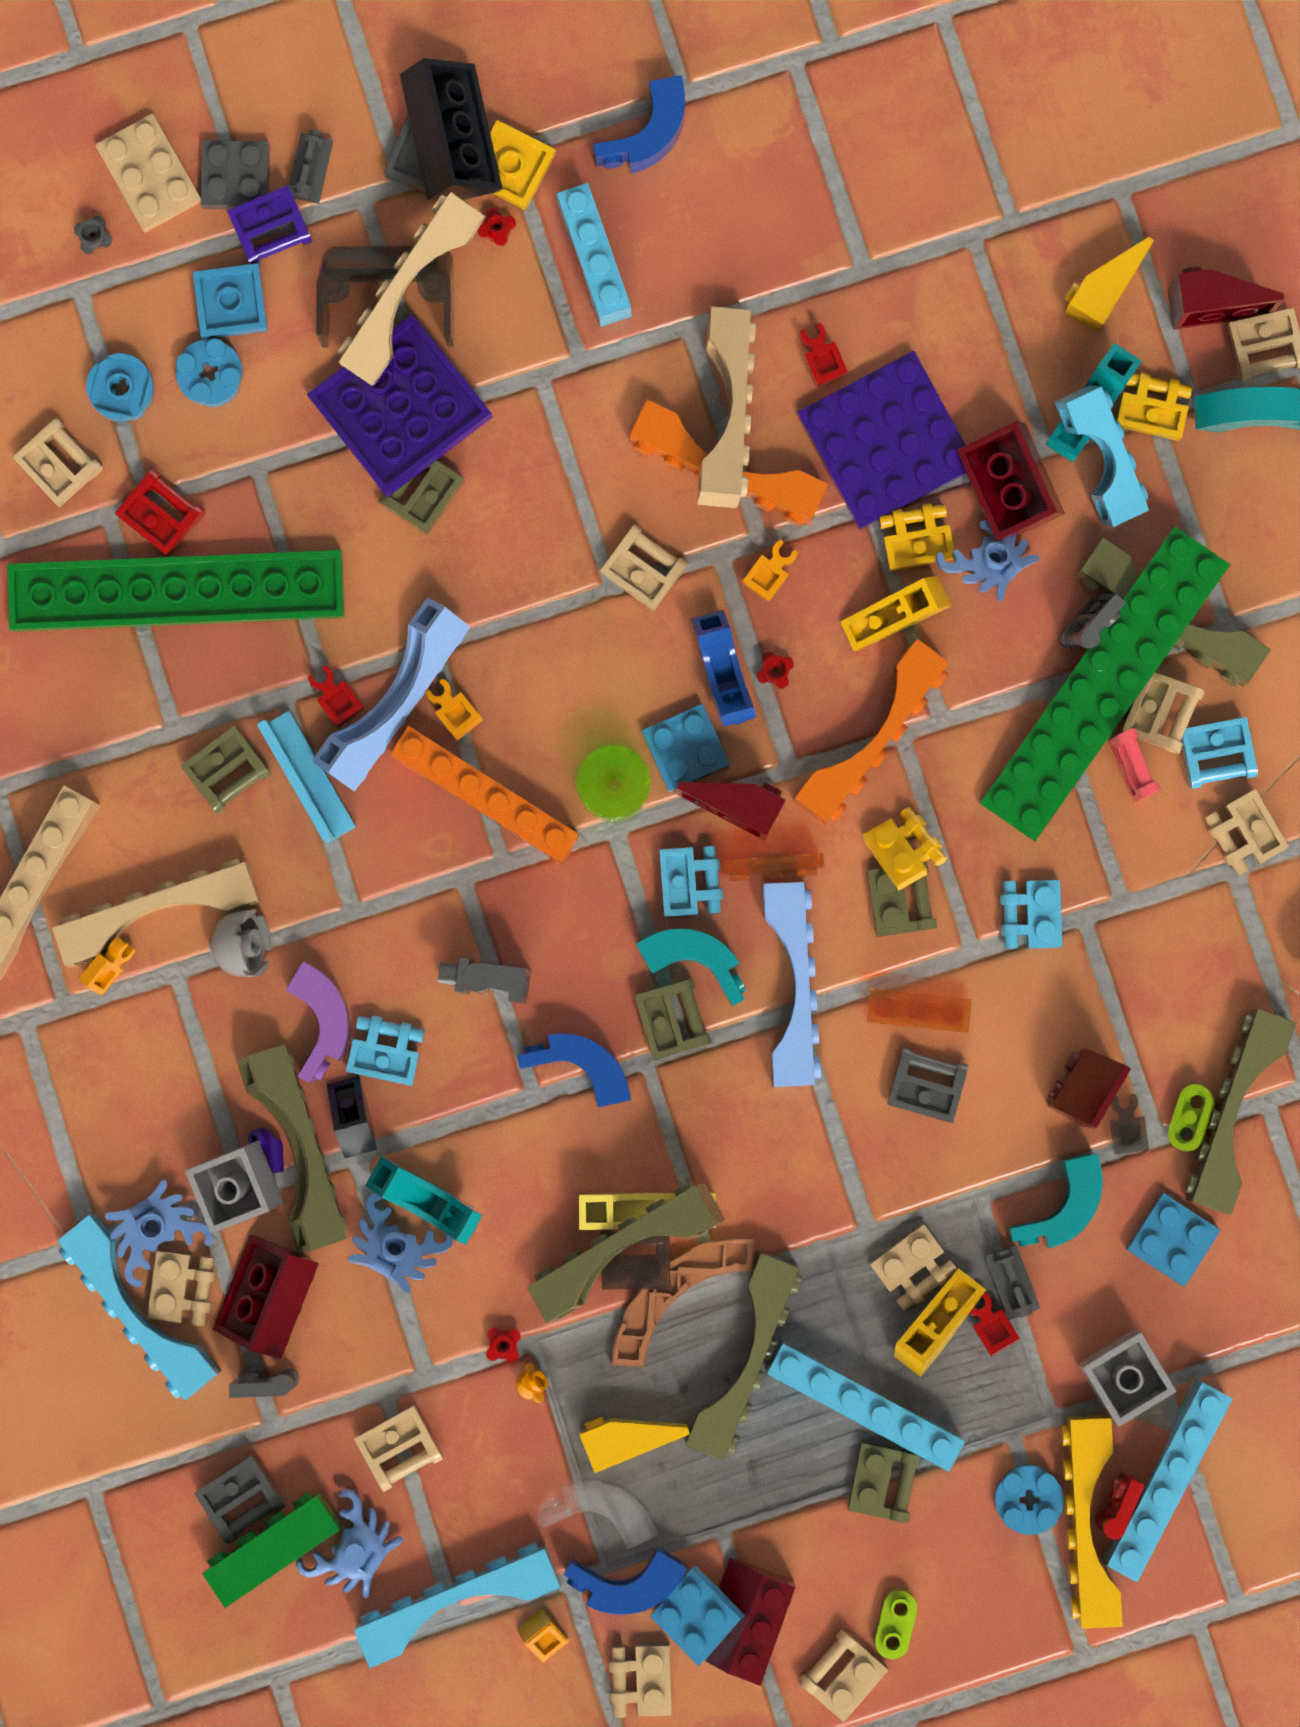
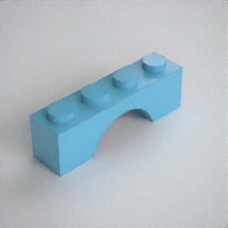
M585 183L556 193L558 207L568 236L579 259L600 327L632 317L631 305L589 184Z
M1089 385L1055 401L1066 433L1084 434L1096 442L1102 452L1104 459L1103 475L1098 486L1090 494L1102 525L1115 527L1149 511L1146 500H1148L1147 491L1143 484L1137 480L1134 472L1136 463L1132 454L1126 451L1122 441L1125 437L1124 431L1120 423L1114 420L1110 409L1113 407V403L1108 392L1102 386Z

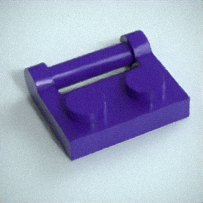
M288 185L227 211L250 264H261L260 260L297 244L303 243L304 246L312 242ZM293 221L296 231L256 248L253 247L251 238Z

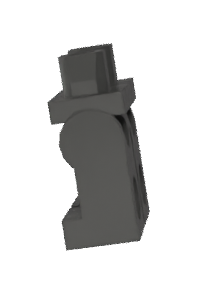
M459 958L458 964L440 962L438 983L455 986V992L468 995L471 994V991L479 994H487L491 991L509 993L508 1001L527 1005L531 971L526 968L481 962L475 963L471 959Z

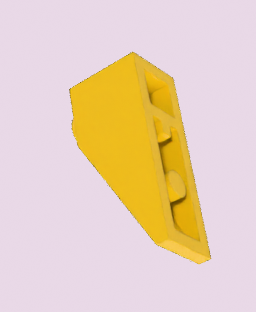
M1148 237L1088 274L1081 285L1074 282L1064 299L1069 302L1064 313L1099 333L1154 240Z
M939 576L926 577L840 621L853 651L856 652L922 622L951 607L952 604Z
M958 1268L896 1343L894 1357L921 1377L942 1352L986 1289Z
M603 1416L585 1422V1429L581 1430L579 1435L594 1473H597L690 1434V1430L687 1424L610 1418L604 1421Z

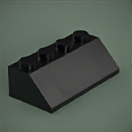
M423 58L402 72L400 79L427 201H437L442 194L448 197L450 192L465 200L501 191L503 188L475 64Z

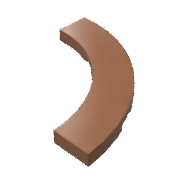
M730 1237L706 1242L682 1252L657 1269L643 1283L624 1312L613 1345L611 1365L645 1367L649 1341L658 1321L667 1308L690 1287L705 1279L724 1273L753 1271L755 1237Z

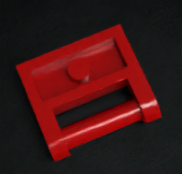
M152 469L114 514L168 557L192 527L203 518L206 511L198 504L195 506L165 483L161 479L162 475ZM151 490H154L183 513L185 517L180 523L177 522L146 495Z
M1123 1471L1120 1472L1118 1478L1113 1477L1107 1490V1496L1110 1497L1105 1509L1098 1511L1094 1518L1096 1526L1108 1538L1113 1540L1120 1539L1124 1535L1144 1488V1484L1138 1479Z

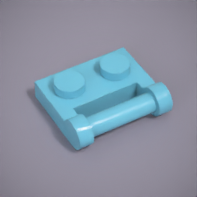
M1247 717L1186 728L1181 743H1183L1182 749L1190 789L1201 788L1202 784L1241 776H1245L1247 779L1258 776ZM1238 753L1242 755V763L1199 770L1198 761Z

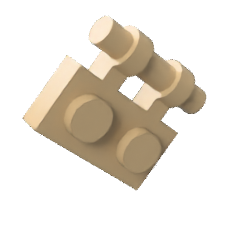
M1256 789L1224 806L1230 816L1229 820L1222 823L1217 812L1205 817L1206 822L1211 828L1208 832L1213 840L1217 839L1226 854L1224 857L1228 866H1233L1238 876L1250 870L1243 859L1249 854H1252L1259 865L1289 848ZM1235 827L1246 844L1239 849L1228 831Z
M924 1224L869 1264L889 1292L899 1285L904 1288L906 1293L896 1300L903 1311L914 1303L918 1306L925 1300L923 1298L937 1286L942 1288L948 1282V1278L958 1270L951 1260L940 1268L935 1263L934 1259L944 1253V1251ZM923 1267H926L931 1275L915 1286L909 1278Z
M156 1251L147 1319L182 1323L184 1310L193 1311L191 1324L205 1326L206 1313H210L211 1302L208 1301L210 1283L214 1282L215 1272L212 1271L214 1258L200 1256L199 1269L190 1268L192 1254ZM189 1279L197 1281L195 1299L186 1298Z
M670 1643L636 1644V1658L629 1659L625 1657V1646H612V1660H609V1672L612 1673L613 1691H610L609 1694L610 1704H613L614 1717H627L628 1703H637V1716H671ZM636 1671L637 1689L626 1690V1672Z

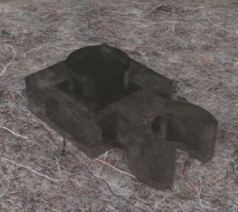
M1135 1093L1129 1094L1130 1104L1126 1108L1120 1107L1118 1096H1115L1111 1103L1112 1109L1118 1114L1117 1120L1109 1121L1114 1154L1149 1150L1144 1116L1134 1117V1111L1138 1106V1099Z

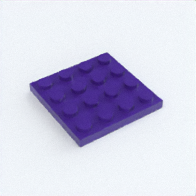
M413 314L393 328L392 345L394 357L375 385L371 386L343 366L307 394L311 402L387 498L493 418L489 409Z
M915 351L797 412L798 419L859 530L878 521L879 516L891 514L892 510L901 509L967 474L957 452L958 449L966 445Z

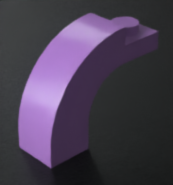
M303 961L286 991L306 1002L314 1010L319 1021L320 1032L317 1044L298 1075L304 1081L313 1083L315 1079L321 1081L328 1071L331 1063L326 1060L329 1056L338 1061H342L345 1056L351 1035V1018L347 1002L338 986L325 973Z

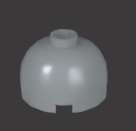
M255 909L236 911L221 918L209 940V951L214 956L217 964L223 971L236 977H258L264 974L269 965V961H264L265 950L271 951L270 931L265 918L262 915H255L257 911Z

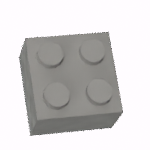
M259 1140L204 1161L185 1171L210 1234L271 1211L284 1203Z
M1136 1329L1077 1363L1105 1412L1117 1427H1120L1177 1392L1143 1334Z

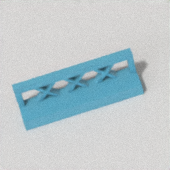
M288 711L270 722L265 719L258 723L259 730L323 841L328 844L356 828L325 771L311 762L315 754L291 712Z

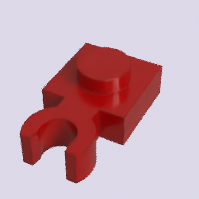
M821 323L816 324V330L819 334L816 339H810L804 329L800 331L802 344L811 349L810 352L804 354V359L816 387L847 375L848 372L835 341L827 345L825 344L826 331Z
M324 665L322 668L327 674V679L323 683H318L310 675L308 681L314 689L323 691L324 695L319 697L317 701L338 728L362 711L364 707L344 680L337 685L334 684V673L328 666Z
M984 1292L981 1296L985 1301L984 1308L977 1310L973 1307L969 1314L979 1318L981 1321L974 1325L973 1329L990 1357L1019 1341L1020 1337L1002 1309L993 1314L991 1311V1298Z

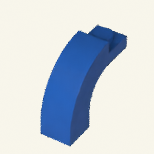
M682 75L649 81V94L653 110L649 123L641 132L632 137L593 144L596 167L604 166L606 169H612L622 166L623 162L629 161L632 174L655 165L670 152L680 136L685 117V91Z
M724 610L692 618L710 691L723 726L741 724L746 720L756 718L755 709L741 672L730 625Z
M573 1034L547 1035L550 1049L544 1050L543 1043L524 1047V1054L517 1056L520 1069L557 1061L576 1064L590 1077L598 1107L631 1100L626 1077L618 1062L606 1049L585 1037Z
M657 1546L645 1568L636 1576L626 1580L607 1579L571 1558L566 1566L564 1576L568 1577L567 1583L574 1589L582 1593L586 1589L591 1591L586 1601L587 1606L608 1614L627 1615L648 1610L668 1597L685 1574L687 1563Z

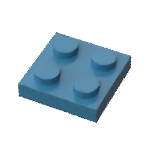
M259 263L193 272L202 340L268 331Z
M703 704L642 730V734L668 792L676 790L679 782H694L730 766Z
M1161 1192L1126 1247V1250L1185 1287L1221 1230Z
M695 1566L690 1569L672 1593L665 1598L650 1617L699 1666L704 1663L745 1615Z

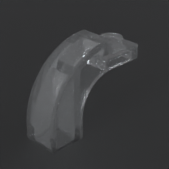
M579 1479L563 1484L561 1490L565 1499L560 1501L557 1496L547 1500L540 1505L542 1510L537 1512L536 1515L541 1529H544L579 1512L591 1511L600 1513L610 1519L617 1527L627 1550L658 1535V1528L644 1503L625 1487L603 1479Z

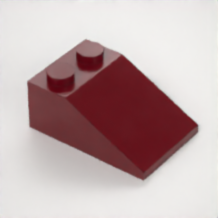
M1199 266L1181 270V273L1177 275L1167 291L1173 330L1234 322L1272 313L1285 300L1284 293L1213 269L1202 270Z
M679 782L676 788V795L765 841L786 799L780 797L782 791L768 783H764L761 787L757 784Z
M1081 1048L1079 1053L1073 1051L1065 1063L1064 1069L1068 1070L1062 1082L1056 1080L1047 1095V1098L1051 1099L1047 1107L1081 1127L1097 1129L1131 1068L1087 1048Z

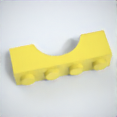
M674 1192L580 1194L579 1230L619 1229L618 1225L633 1216H636L638 1220L648 1214L646 1208L661 1199H664L666 1203L676 1197ZM710 1192L716 1202V1193Z

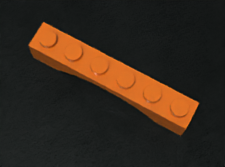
M646 400L630 433V442L634 444L633 448L647 456H651L654 453L663 457V462L674 469L681 470L682 467L695 472L693 476L698 479L702 461L708 454L694 442L685 430L677 413ZM800 470L782 474L742 472V476L748 477L746 496L755 500V506L767 512H772L775 509L785 514V520L797 526H802L803 523L811 525L828 487V483Z
M916 639L894 669L895 687L892 705L879 733L864 749L850 759L833 767L815 771L793 801L824 825L829 819L836 822L848 807L842 803L850 792L856 796L868 781L863 777L870 766L877 769L888 755L883 750L888 742L892 739L897 743L908 729V726L904 724L908 716L912 713L917 717L929 700L924 697L931 687L938 690L949 674L944 670L949 662L919 639Z
M410 726L407 727L390 753L395 760L475 808L560 865H563L580 838L579 834Z

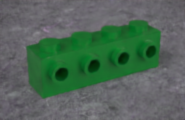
M321 1491L314 1496L310 1492L305 1493L292 1503L295 1509L286 1515H283L281 1511L277 1512L263 1522L267 1528L255 1535L251 1530L235 1541L238 1548L229 1554L222 1550L206 1561L210 1567L202 1575L224 1608L341 1529L343 1524Z

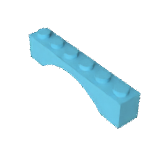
M96 1214L88 1215L57 1240L62 1246L59 1249L60 1254L70 1265L75 1263L83 1274L80 1278L85 1286L92 1292L97 1290L104 1299L101 1304L105 1311L112 1318L117 1316L125 1327L122 1331L128 1340L134 1345L139 1343L146 1352L144 1355L145 1361L154 1371L160 1370L167 1378L165 1385L172 1395L176 1398L181 1396L184 1401L217 1376L221 1370L201 1345L184 1342L165 1334L152 1325L136 1309L127 1295L119 1275L116 1258V1239L112 1240L110 1238V1231Z
M782 1340L766 1368V1373L769 1376L950 1472L965 1443L959 1435L875 1393Z
M1195 1378L1179 1409L1164 1450L1141 1492L1124 1535L1117 1540L1111 1539L1101 1558L1106 1566L1138 1582L1233 1398Z
M536 1543L529 1544L517 1550L519 1556L507 1561L505 1556L498 1557L486 1563L487 1569L475 1574L473 1569L465 1571L454 1577L455 1583L443 1587L442 1583H437L424 1589V1596L411 1600L410 1596L393 1602L391 1604L392 1609L380 1614L379 1610L376 1609L359 1617L361 1622L356 1625L354 1632L369 1669L402 1655L409 1640L420 1626L436 1612L454 1602L483 1595L512 1596L530 1601L560 1588L561 1580L546 1544L540 1547Z

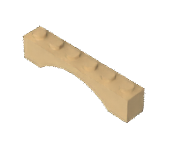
M450 192L448 197L443 194L439 197L431 210L436 215L429 226L425 223L420 226L412 239L417 244L410 254L404 251L394 266L398 273L392 282L384 281L375 295L380 300L373 311L369 308L364 311L356 324L361 329L354 339L348 336L338 351L342 355L338 363L371 386L376 384L394 357L392 345L394 318L399 302L410 282L421 269L436 257L451 249L467 245L486 218V215L453 192Z
M711 306L708 316L705 351L715 363L723 379L728 397V420L723 436L715 448L702 461L698 474L697 505L737 508L740 498L746 497L748 477L742 476L743 466L748 465L750 447L744 445V435H749L751 415L746 414V404H751L753 384H747L748 373L752 374L754 354L749 353V343H754L756 323H750L751 310Z
M64 785L0 897V981L16 956L29 922L49 884L66 857L84 835L100 807L96 802Z
M239 859L230 860L220 864V870L208 874L207 870L198 871L188 875L189 881L178 885H176L175 881L166 882L156 886L157 892L144 896L143 892H137L124 897L125 903L112 907L111 903H105L92 908L93 914L80 918L79 914H73L60 919L61 925L52 929L64 966L74 967L95 959L99 953L104 955L110 943L125 928L139 918L158 909L175 905L196 904L232 913L261 903L262 901L249 864L246 862L240 863Z

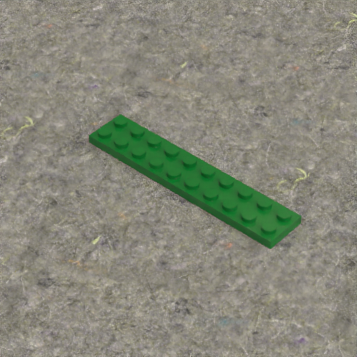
M1174 526L1123 598L1126 603L1119 610L1121 615L1118 620L1110 627L1105 626L1100 631V642L1098 645L1088 648L983 797L980 804L1035 842L1231 564Z
M341 550L7 564L9 630L11 632L345 618L343 553Z

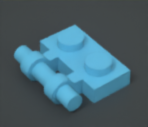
M716 846L703 847L704 860H694L693 847L659 850L664 917L698 915L697 901H707L708 914L721 913L720 900H723L724 897L723 889H719L718 870H721V859H717ZM695 871H705L706 890L696 891Z
M1060 880L1026 881L1025 894L1016 893V881H1004L1003 895H1000V905L1004 906V925H1001V936L1005 937V949H1018V935H1027V949L1062 948ZM1017 905H1026V925L1017 924Z
M373 1015L372 1018L359 1016L356 1029L368 1031L366 1041L353 1039L346 1072L413 1086L420 1053L407 1050L409 1040L422 1043L425 1030L412 1027V1023L402 1022L400 1025L383 1021V1017ZM379 1035L398 1038L396 1048L377 1044Z

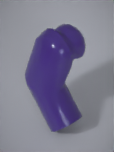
M265 1128L252 1130L248 1135L249 1144L259 1140L262 1150L267 1156L271 1172L283 1173L284 1158L281 1139Z

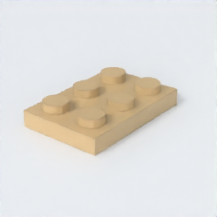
M153 113L95 145L144 233L201 202L198 192Z

